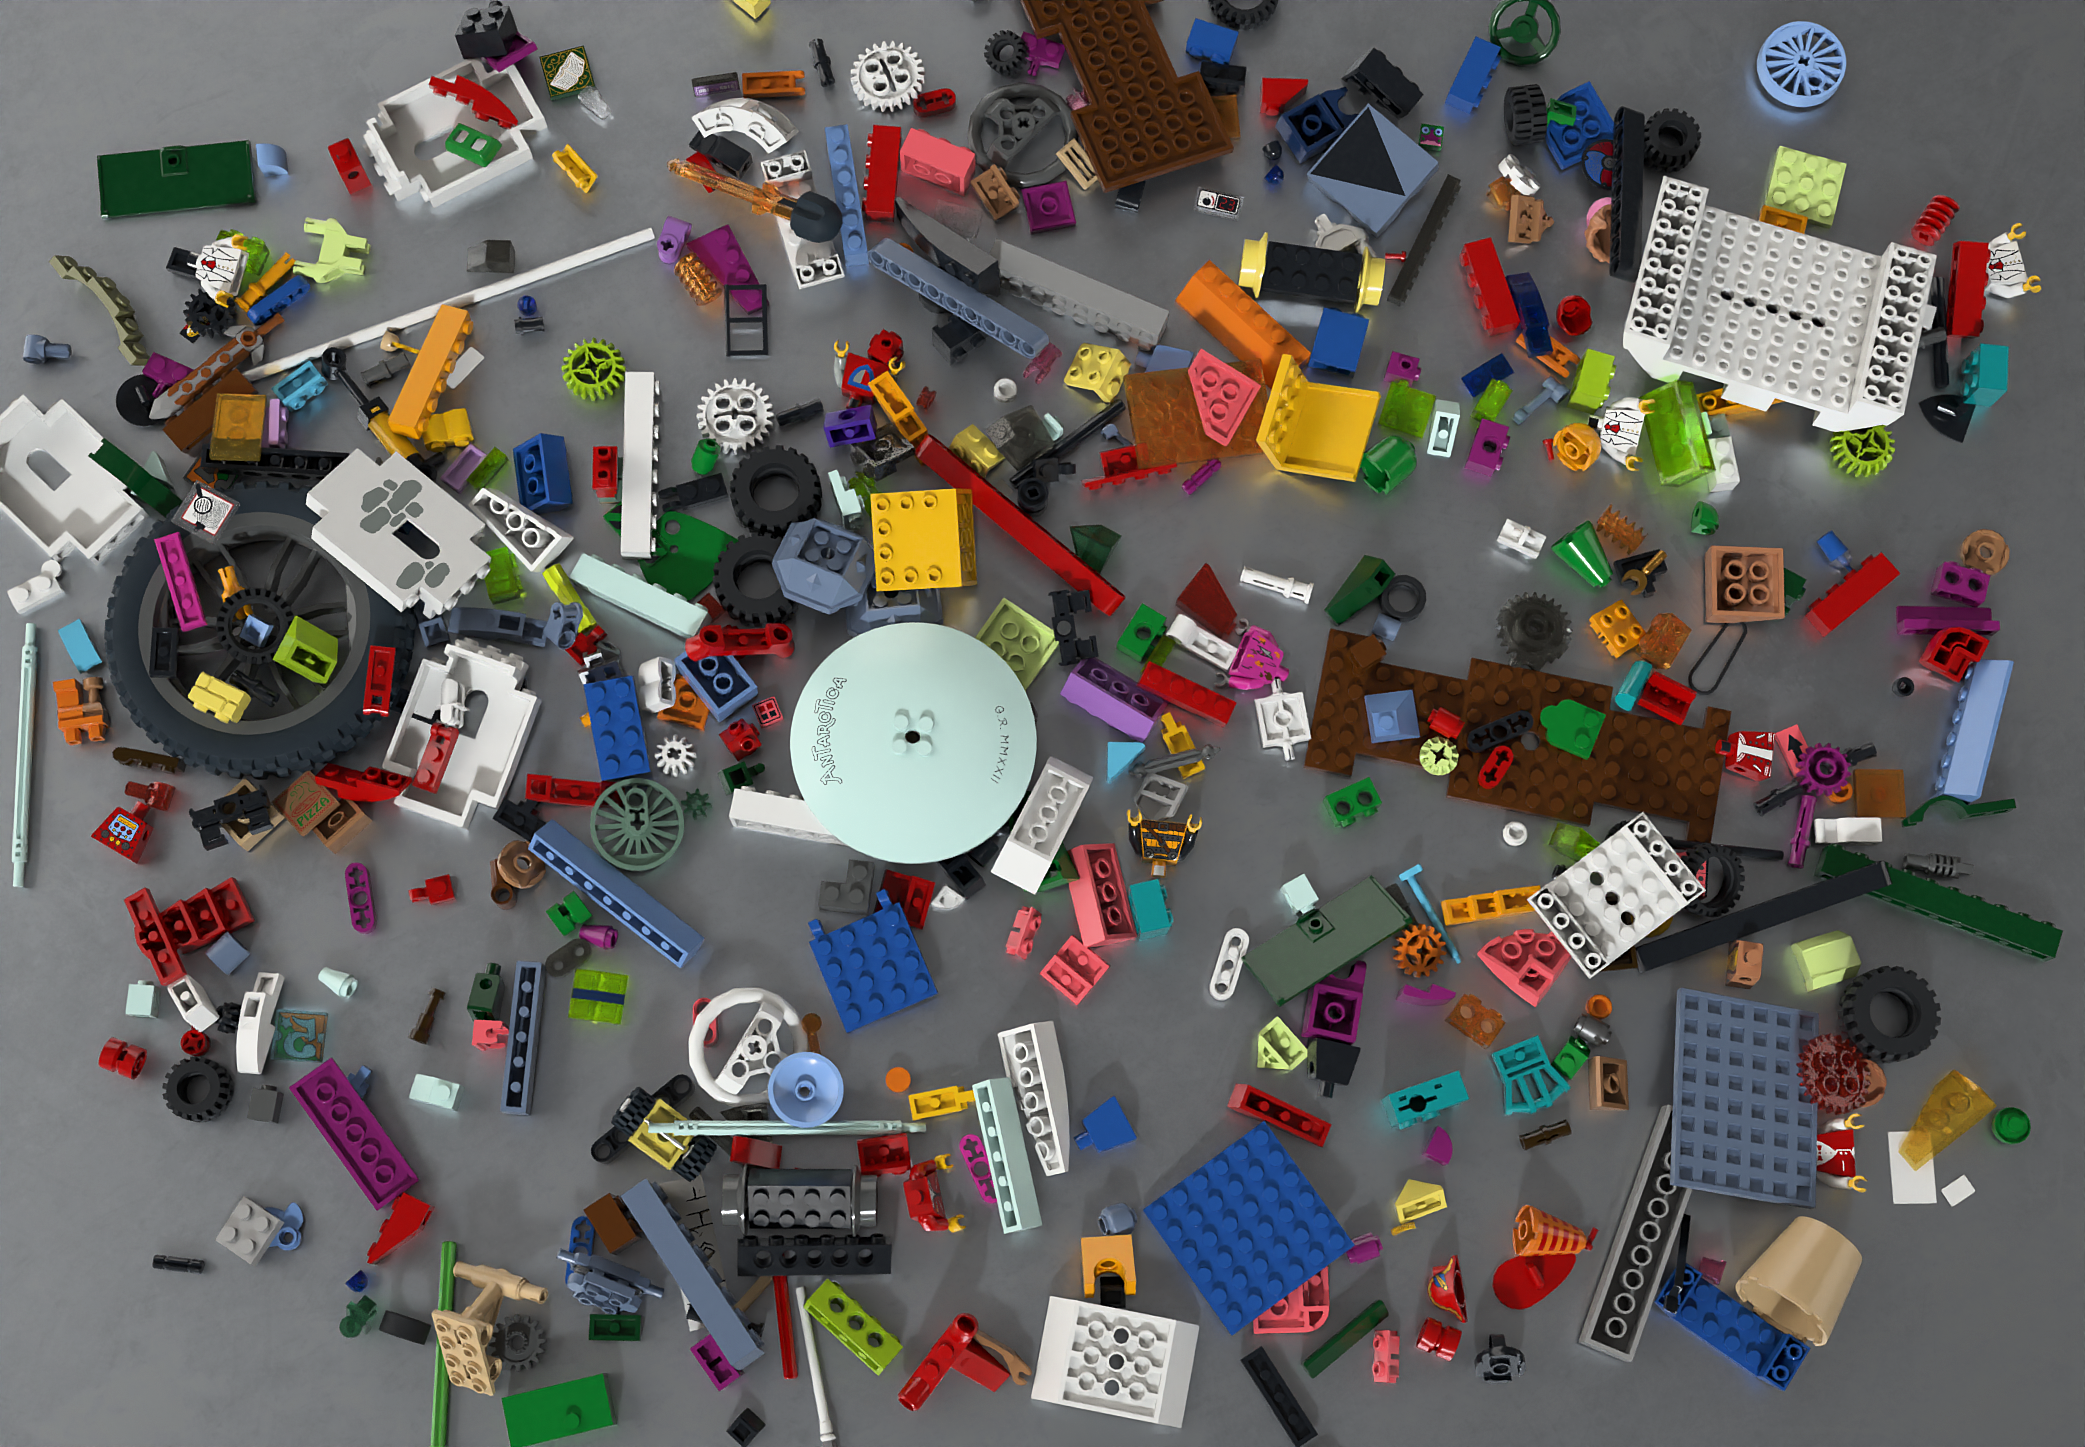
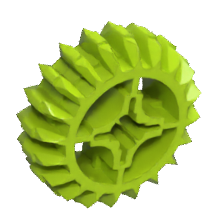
M594 337L591 343L583 339L582 346L575 343L576 350L568 349L567 353L570 357H563V362L566 365L561 367L562 372L565 373L562 377L567 382V388L573 389V393L576 396L581 393V397L584 400L589 395L592 401H595L596 395H600V398L604 400V393L607 392L613 396L612 388L620 389L618 382H623L625 379L622 375L626 372V368L623 366L625 360L623 357H620V350H614L615 347L612 343L606 345V340L604 339L598 344ZM593 355H602L607 357L608 359H597ZM586 357L585 362L577 368L579 362ZM591 362H593L594 367H596L597 369L595 371L597 375L596 377L594 376V373L591 371ZM610 373L609 376L604 381H602V377L605 374ZM579 379L592 380L595 384H586Z
M1883 424L1848 431H1833L1834 437L1830 439V443L1833 444L1830 452L1836 453L1833 460H1840L1841 463L1838 465V468L1847 467L1846 474L1853 470L1855 477H1858L1861 473L1864 477H1868L1871 473L1876 475L1880 470H1884L1887 467V463L1892 461L1893 457L1891 455L1895 452V448L1891 447L1895 440L1889 438L1892 435V431L1886 432L1884 430L1886 425ZM1852 431H1863V432H1865V434L1860 435V434H1857V433H1854V434H1853V433H1851V432H1852ZM1864 439H1865V442L1863 443V445H1864V446H1863V450L1860 452V450H1861V448H1862V447H1861L1862 442H1863ZM1861 457H1866V458H1869V459H1870V458H1873V459H1875V460H1872V461H1863V460H1860V458H1861Z

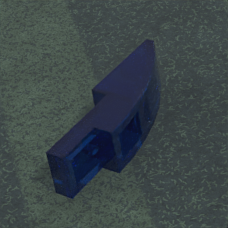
M1529 272L1507 275L1505 278L1520 318V326L1528 358L1552 354L1553 348L1548 332L1550 324L1533 278Z

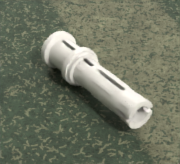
M1245 566L1240 579L1241 582L1283 593L1285 598L1294 597L1304 600L1306 604L1309 602L1314 583L1305 584L1295 581L1293 577L1284 579Z

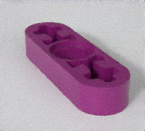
M352 863L345 870L351 921L356 931L361 934H369L374 931L377 925L370 873L363 864ZM357 868L363 872V875L359 876V881L362 885L366 884L365 887L358 886L357 880L351 877V874H354ZM358 892H365L367 894V901L362 905H357L354 901V897ZM356 910H364L365 917L370 920L366 924V928L358 925V922L362 921V913H356Z

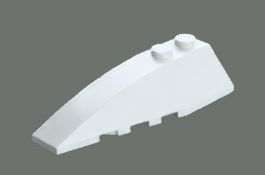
M1053 1021L1032 1023L998 1033L1006 1076L1010 1077L1012 1088L1015 1089L1019 1099L1016 1102L1020 1111H1024L1027 1118V1130L1029 1134L1032 1133L1036 1140L1035 1149L1046 1176L1068 1172L1070 1148L1068 1099Z

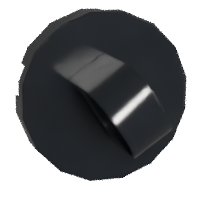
M1490 1334L1489 1349L1483 1350L1474 1360L1476 1375L1478 1377L1483 1376L1484 1381L1488 1383H1508L1512 1381V1376L1519 1374V1377H1521L1526 1371L1524 1354L1516 1348L1506 1346L1504 1334Z

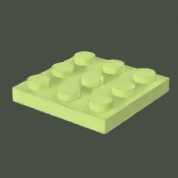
M1779 146L1764 205L1808 217L1807 223L1830 229L1833 224L1847 164Z
M1005 598L1001 600L975 637L995 651L1016 674L1025 692L1059 646V641L1054 640L1052 629Z

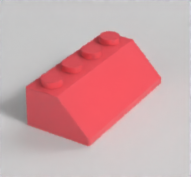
M1085 844L1068 850L1067 852L1080 878L1069 883V890L1084 948L1099 947L1137 938L1115 844Z

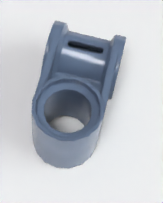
M555 602L551 607L544 634L560 649H568L575 642L579 624L583 618V609L580 603L572 602L569 605H564L561 602Z

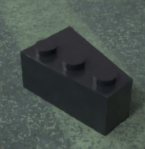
M1372 48L1357 58L1341 78L1346 83L1348 80H1351L1360 87L1358 91L1363 95L1368 92L1377 99L1376 104L1398 120L1408 115L1424 95L1416 83L1409 81L1403 75L1402 70L1392 65L1386 59V55L1376 48Z
M955 315L949 317L948 321L950 323L942 328L938 325L932 328L933 346L950 366L955 362L959 363L964 360L968 355L967 352L982 346L986 341L985 338L989 336L960 317L956 318Z

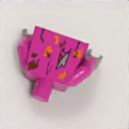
M1245 618L1240 619L1239 623L1244 625L1245 628L1235 627L1236 634L1243 636L1228 672L1231 677L1228 678L1225 673L1218 672L1216 676L1223 677L1224 682H1214V685L1221 689L1229 685L1230 688L1250 690L1262 688L1265 684H1271L1274 678L1280 679L1281 682L1285 681L1289 674V669L1280 665L1284 653L1279 649V645L1272 633L1255 625L1249 626V622Z

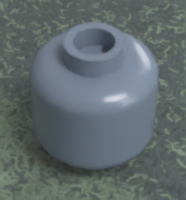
M1117 1203L1103 1208L1101 1216L1098 1217L1099 1228L1105 1236L1129 1235L1134 1231L1135 1223H1137L1135 1210L1133 1208L1130 1209L1125 1203Z

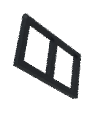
M725 284L726 357L768 355L767 285ZM729 290H762V317L730 318ZM730 323H762L763 350L731 351Z

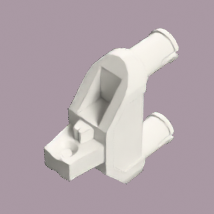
M1325 213L1316 218L1315 224L1319 231L1316 233L1318 240L1314 248L1345 252L1353 247L1357 249L1359 254L1363 255L1366 246L1371 257L1378 258L1368 242L1369 235L1364 229L1345 224L1337 225L1335 222L1331 223Z

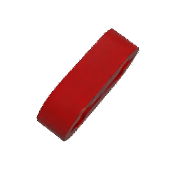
M943 88L917 95L918 98H914L913 101L915 114L924 118L952 111L956 105V95L951 89ZM942 97H947L949 103L945 104L942 101ZM924 102L927 105V109H923L920 103Z
M1498 746L1492 751L1478 774L1480 786L1485 789H1492L1501 781L1514 758L1513 752L1509 747ZM1503 752L1506 754L1505 759L1508 761L1504 760L1498 766L1495 764L1499 758L1496 753L1500 755ZM1494 769L1496 772L1492 778L1495 781L1486 782V776L1483 774H1489Z

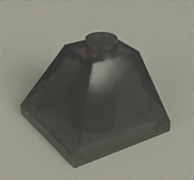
M1032 405L1001 417L985 429L997 450L1017 471H1020L1030 464L1032 459L1038 458L1056 445Z

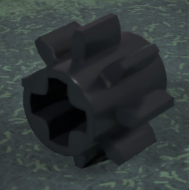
M225 1002L223 1006H219L216 1009L220 1016L214 1022L219 1024L218 1031L228 1034L229 1032L235 1033V1030H238L241 1005Z

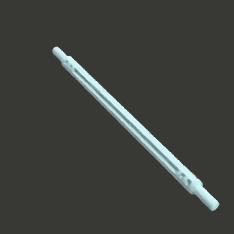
M34 623L26 624L25 646L22 647L12 848L14 887H24V868L28 860L38 647H35L36 624Z
M674 1120V1123H648V1133H674V1136L894 1135L926 1132V1123H901V1120L827 1121L811 1128L795 1127L784 1121Z

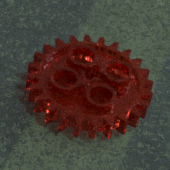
M1832 1033L1822 1034L1808 1040V1045L1802 1047L1804 1052L1798 1054V1057L1803 1062L1797 1063L1796 1066L1802 1069V1072L1797 1073L1798 1077L1803 1078L1799 1086H1806L1807 1090L1804 1092V1096H1812L1810 1103L1818 1102V1110L1826 1109V1114L1834 1112L1835 1115H1840L1860 1108L1859 1104L1865 1102L1863 1096L1869 1094L1865 1086L1871 1085V1082L1865 1079V1076L1870 1075V1072L1864 1071V1067L1868 1063L1861 1062L1860 1059L1863 1053L1856 1054L1857 1045L1849 1046L1848 1038L1842 1040L1841 1035L1833 1036Z

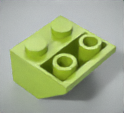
M295 616L273 660L313 682L326 684L337 663L338 639L302 618Z

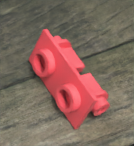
M1022 906L1021 910H1018L1013 927L1020 929V932H1010L1005 946L1007 948L1006 953L1011 955L1017 954L1026 960L1028 953L1031 952L1035 932L1041 925L1042 914L1035 908Z
M1375 1330V1337L1373 1339L1374 1363L1372 1367L1374 1382L1396 1383V1379L1399 1378V1360L1391 1359V1354H1399L1400 1336H1397V1331Z

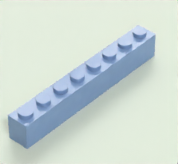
M550 820L534 833L528 850L679 968H682L697 954L705 939L702 935L556 821Z

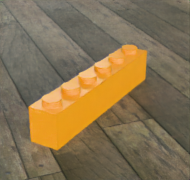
M444 304L441 305L387 420L392 433L419 440L422 433L426 432L430 415L436 411L438 398L446 389L447 378L455 369L458 354L463 352L464 341L473 330V321H471L467 310Z

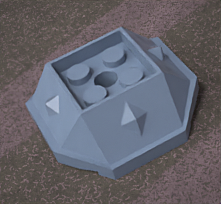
M813 518L803 522L791 523L773 557L772 566L785 598L830 615L839 611L840 608L850 606L863 599L875 574L874 548L867 537L845 529L843 525L838 526L822 519Z
M875 574L863 599L845 607L848 635L853 637L891 624H943L939 588L876 591Z

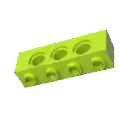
M828 1278L803 1306L878 1376L903 1348L900 1340L894 1334L886 1332L881 1327V1323L877 1318L869 1316L864 1312L857 1300L850 1299L837 1282H831ZM830 1304L839 1305L841 1312H834ZM849 1321H856L860 1325V1329H853ZM868 1338L876 1339L879 1347L871 1346Z

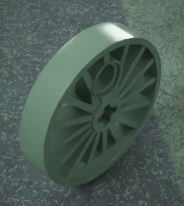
M643 778L626 779L611 785L597 799L591 813L590 832L596 849L610 864L626 871H646L663 864L675 853L683 837L684 816L675 796L661 784ZM632 786V789L625 795L622 788ZM637 786L648 787L646 793L644 790L637 788ZM653 789L661 795L648 809V800ZM617 791L625 811L608 796ZM633 795L639 796L642 799V804L640 806L631 805L629 797ZM664 798L672 805L650 816ZM605 801L622 817L599 810V807ZM672 811H675L677 820L652 822ZM596 815L619 823L595 825ZM634 820H638L639 824H643L640 830H636L635 826H631ZM678 826V833L676 836L653 827ZM622 829L601 840H598L596 831ZM652 834L675 841L671 850ZM624 835L609 853L601 846ZM630 838L624 855H614L624 842ZM635 840L636 854L629 855ZM648 840H650L663 853H654ZM641 841L648 854H641Z

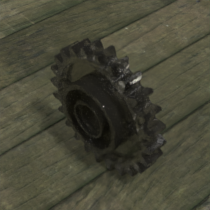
M1524 592L1522 597L1515 595L1513 600L1509 599L1505 606L1503 605L1496 618L1499 622L1495 629L1500 630L1496 637L1503 639L1500 646L1508 647L1506 654L1514 653V660L1521 657L1522 664L1529 660L1533 667L1537 661H1539L1541 666H1544L1547 661L1552 664L1556 658L1560 659L1569 648L1568 645L1572 641V638L1569 636L1573 630L1568 627L1572 621L1564 619L1568 612H1560L1562 605L1554 606V598L1547 601L1546 594L1538 598L1536 592L1531 597H1529L1527 592ZM1530 626L1536 628L1538 632L1533 631Z

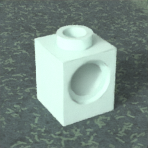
M1305 874L1289 881L1280 889L1294 914L1302 912L1304 915L1316 908L1314 904L1319 899Z
M139 980L138 984H129L125 1014L132 1017L158 1018L161 988L154 986V982Z

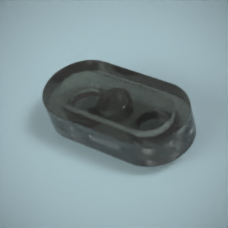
M573 939L548 956L545 962L546 971L554 978L565 977L591 958L592 947L584 939ZM578 948H583V955L577 956L576 950ZM557 962L563 963V968L561 970L555 969V964Z

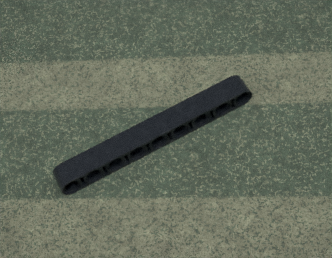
M1621 106L1614 118L1609 275L1634 283L1638 278L1641 266L1645 116L1641 112Z

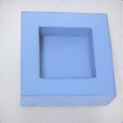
M249 614L239 637L258 647H265L274 625L254 614Z

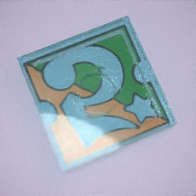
M277 1009L275 1018L276 1028L273 1034L270 1059L322 1063L328 1013Z

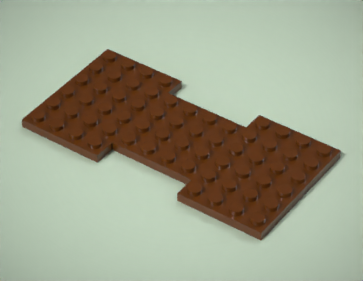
M1020 0L1037 39L1059 33L1090 105L1072 110L1070 116L1104 193L1233 152L1232 142L1200 72L1197 71L1177 77L1146 8L1148 5L1164 0Z

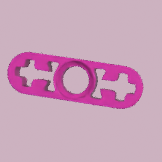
M968 1134L961 1139L959 1144L962 1156L982 1199L990 1204L997 1203V1198L992 1199L991 1196H985V1192L988 1191L986 1184L984 1183L980 1186L978 1182L986 1180L991 1176L987 1153L979 1137ZM968 1139L971 1142L978 1143L975 1146L977 1155L981 1152L984 1157L974 1159L971 1163L968 1158H973L971 1151L964 1150ZM985 1162L989 1167L988 1173L984 1176L976 1175L974 1172L976 1163ZM990 1180V1184L994 1188L993 1180Z

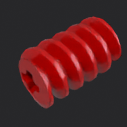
M1933 196L1922 212L1921 217L1911 229L1913 238L1923 245L1933 246L1934 241L1940 240L1941 234L1950 225V220H1953L1955 213L1960 210L1958 203L1947 196Z

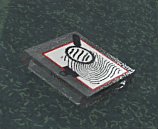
M196 480L171 519V522L215 545L241 504Z

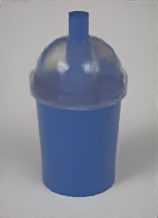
M1832 530L1816 541L1831 565L1839 569L1846 567L1849 572L1853 570L1849 565L1853 559L1851 550L1842 543Z

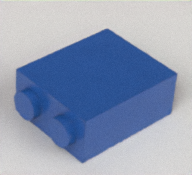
M1324 307L1308 367L1353 379L1369 319L1357 313H1344L1335 307Z

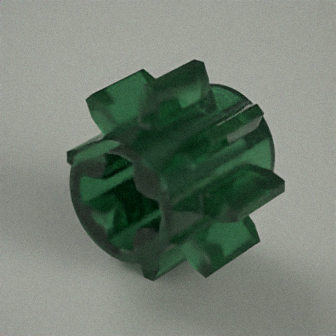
M698 788L692 794L687 791L686 801H681L683 806L688 807L683 812L685 816L691 813L694 820H697V816L700 815L707 817L706 809L712 808L710 803L705 802L709 798L708 793L702 796ZM696 800H699L702 805H698L697 809H694L691 804H695Z

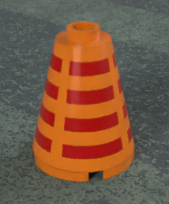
M1525 1205L1517 1214L1515 1222H1518L1519 1226L1518 1229L1513 1228L1512 1242L1514 1251L1519 1256L1578 1254L1586 1246L1587 1238L1582 1229L1540 1209Z

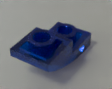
M1503 353L1461 379L1472 397L1475 398L1515 372Z

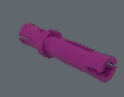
M1801 796L1794 838H1791L1790 841L1792 849L1788 865L1792 868H1804L1806 851L1810 848L1811 844L1809 836L1817 802L1814 796Z

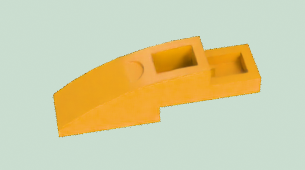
M1723 388L1695 395L1699 414L1707 412L1708 416L1725 413L1726 416L1759 410L1722 399ZM1775 398L1772 404L1781 403L1785 401Z

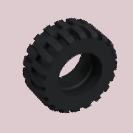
M768 445L763 446V451L759 453L756 450L750 452L748 460L744 457L739 462L740 468H735L732 473L733 480L730 481L729 488L734 512L744 528L748 527L750 533L758 532L762 536H764L765 532L772 533L773 537L777 539L778 536L782 538L785 536L791 523L803 522L813 518L817 519L816 513L821 510L822 488L816 468L813 463H809L807 456L803 453L798 455L797 450L791 447L786 451L783 445H776V449H770ZM780 475L795 481L799 494L794 503L783 510L770 511L760 507L755 502L754 491L764 479Z
M751 532L752 537L745 538L743 534L738 537V542L735 544L733 541H730L726 545V552L721 551L718 555L719 562L715 563L713 569L715 574L713 577L715 592L724 611H727L732 619H739L741 624L748 626L751 623L754 624L755 628H762V624L775 623L778 620H781L782 623L788 620V614H795L798 610V602L785 598L781 586L769 597L754 599L742 594L737 582L740 573L748 565L761 561L772 563L773 557L783 538L780 536L777 539L773 538V534L765 532L764 536H759L758 532Z
M1882 966L1856 977L1853 983L1845 988V996H1842L1839 1001L1842 1010L1838 1011V1019H1843V1025H1840L1842 1033L1847 1032L1849 1037L1846 1041L1850 1046L1855 1044L1857 1046L1855 1051L1861 1056L1867 1054L1869 1060H1881L1882 1063L1900 1062L1921 1054V1051L1926 1050L1931 1045L1930 1040L1936 1038L1938 1030L1935 1027L1941 1025V1017L1937 1016V1012L1941 1010L1940 1003L1934 1002L1933 997L1937 996L1935 991H1929L1926 987L1929 983L1924 978L1918 980L1916 972L1912 970L1905 972L1904 967L1900 966L1892 968ZM1880 992H1888L1895 995L1903 1002L1907 1009L1908 1025L1904 1034L1899 1037L1884 1035L1872 1022L1870 1004L1873 997Z

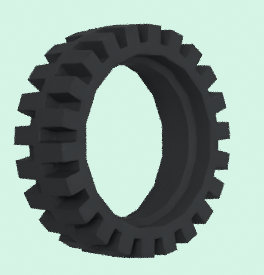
M1712 843L1694 845L1693 849L1686 851L1687 856L1682 855L1680 858L1692 874L1696 877L1699 868L1708 858L1717 857L1722 864L1724 877L1718 894L1710 902L1701 903L1698 898H1695L1684 909L1705 917L1722 916L1721 913L1726 914L1729 912L1728 907L1733 908L1736 905L1733 900H1739L1741 897L1738 891H1743L1744 886L1740 885V882L1745 881V876L1740 874L1745 871L1744 866L1740 865L1742 861L1736 857L1737 854L1727 847Z

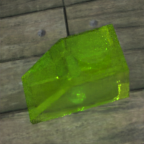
M1558 823L1551 836L1549 845L1559 854L1578 862L1597 848L1600 843L1581 827Z

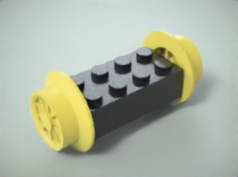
M1268 232L1264 233L1260 241L1245 239L1238 286L1252 288L1255 298H1258L1261 287V291L1350 304L1355 302V312H1358L1363 304L1375 306L1379 304L1384 280L1385 259L1371 257L1366 246L1362 255L1269 241L1267 244Z

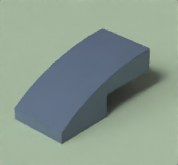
M419 599L413 607L425 647L449 640L443 615L436 614L430 620L423 614L425 602Z

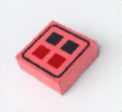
M774 696L752 705L761 729L784 720Z

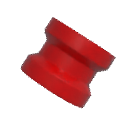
M190 1030L182 1036L181 1047L185 1053L200 1057L209 1051L211 1041L207 1034L198 1030Z

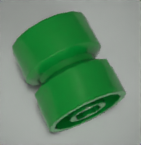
M575 891L565 896L562 904L556 903L546 910V913L564 937L576 929L577 923L583 924L593 916Z

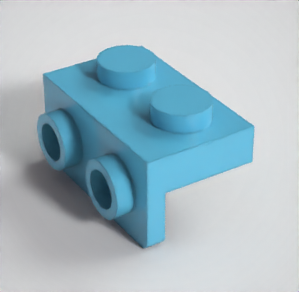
M309 360L271 389L284 406L288 408L289 412L303 407L306 401L313 395L316 396L322 393L328 383Z

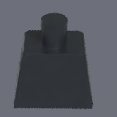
M1308 1038L1307 1078L1320 1081L1317 1096L1332 1098L1334 1085L1347 1086L1349 1084L1360 1053V1047L1320 1038Z

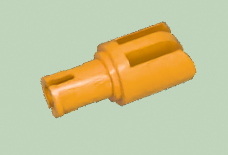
M234 566L218 570L225 589L223 594H221L223 602L233 594L246 589L239 586ZM251 604L241 607L235 613L232 623L236 622L237 618L242 620L246 618V615L254 614Z

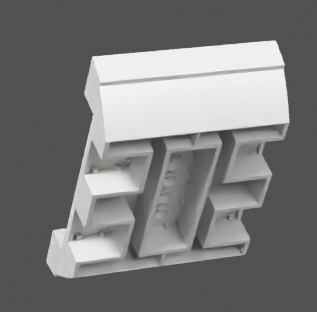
M1663 176L1623 335V348L1629 350L1635 360L1652 378L1676 384L1681 373L1685 371L1724 383L1722 399L1767 411L1775 398L1815 410L1813 426L1834 432L1868 428L1882 424L1887 426L1904 415L1937 255L1891 242L1882 257L1706 206L1708 188ZM1721 294L1730 296L1732 300L1723 299ZM1744 301L1754 303V307L1746 306ZM1766 307L1777 310V313H1770ZM1789 314L1800 317V320H1793ZM1812 321L1822 323L1823 327L1815 326Z

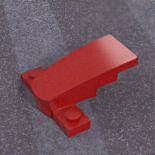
M233 877L212 889H203L186 901L180 899L161 913L148 888L144 887L124 899L135 925L134 932L137 945L141 952L150 959L157 977L163 986H168L187 975L179 957L180 955L219 940L227 931L233 933L255 921L239 884Z

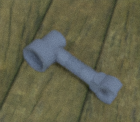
M1550 376L1542 385L1545 389L1526 406L1516 411L1513 420L1518 425L1522 424L1548 398H1552L1559 404L1568 396L1571 390L1565 384H1560L1553 376Z

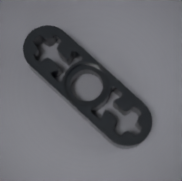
M1517 711L1471 731L1467 736L1466 745L1472 752H1483L1527 733L1533 726V717L1527 711ZM1518 717L1521 720H1527V723L1524 725L1525 728L1522 725H1518L1511 729L1510 725L1515 724L1519 720ZM1495 726H1503L1506 730V736L1503 738L1496 737L1493 733ZM1485 730H1488L1489 738L1485 739L1481 746L1478 743H1472L1475 735L1477 738H1482L1487 734Z

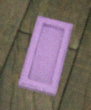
M470 442L440 479L458 494H461L490 460V457Z

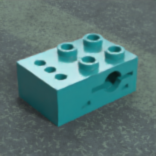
M1458 1070L1389 1094L1381 1100L1391 1127L1398 1126L1402 1130L1418 1123L1416 1119L1422 1118L1423 1122L1436 1118L1441 1115L1440 1111L1469 1100V1096Z

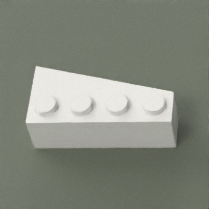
M482 488L468 504L531 572H544L574 539L570 534L497 489Z

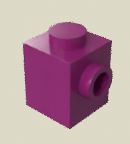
M1392 351L1383 381L1411 388L1413 381L1418 382L1422 368L1418 367L1420 359Z

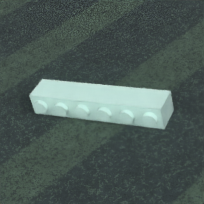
M583 553L569 577L575 586L687 639L698 635L700 630L704 626L710 625L712 621L705 606L699 603L692 605L687 602L684 596L678 593L671 595L659 584L654 583L652 586L646 583V580L638 574L633 573L631 576L624 573L625 570L616 564H612V566L605 564V560L595 554L588 556Z
M1010 1077L989 1079L974 1084L972 1087L1004 1234L1042 1226Z

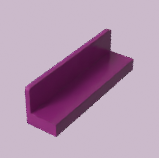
M1896 607L1897 634L1935 635L1938 631L1947 627H1962L1980 636H1993L2000 630V621H1992L1991 608Z

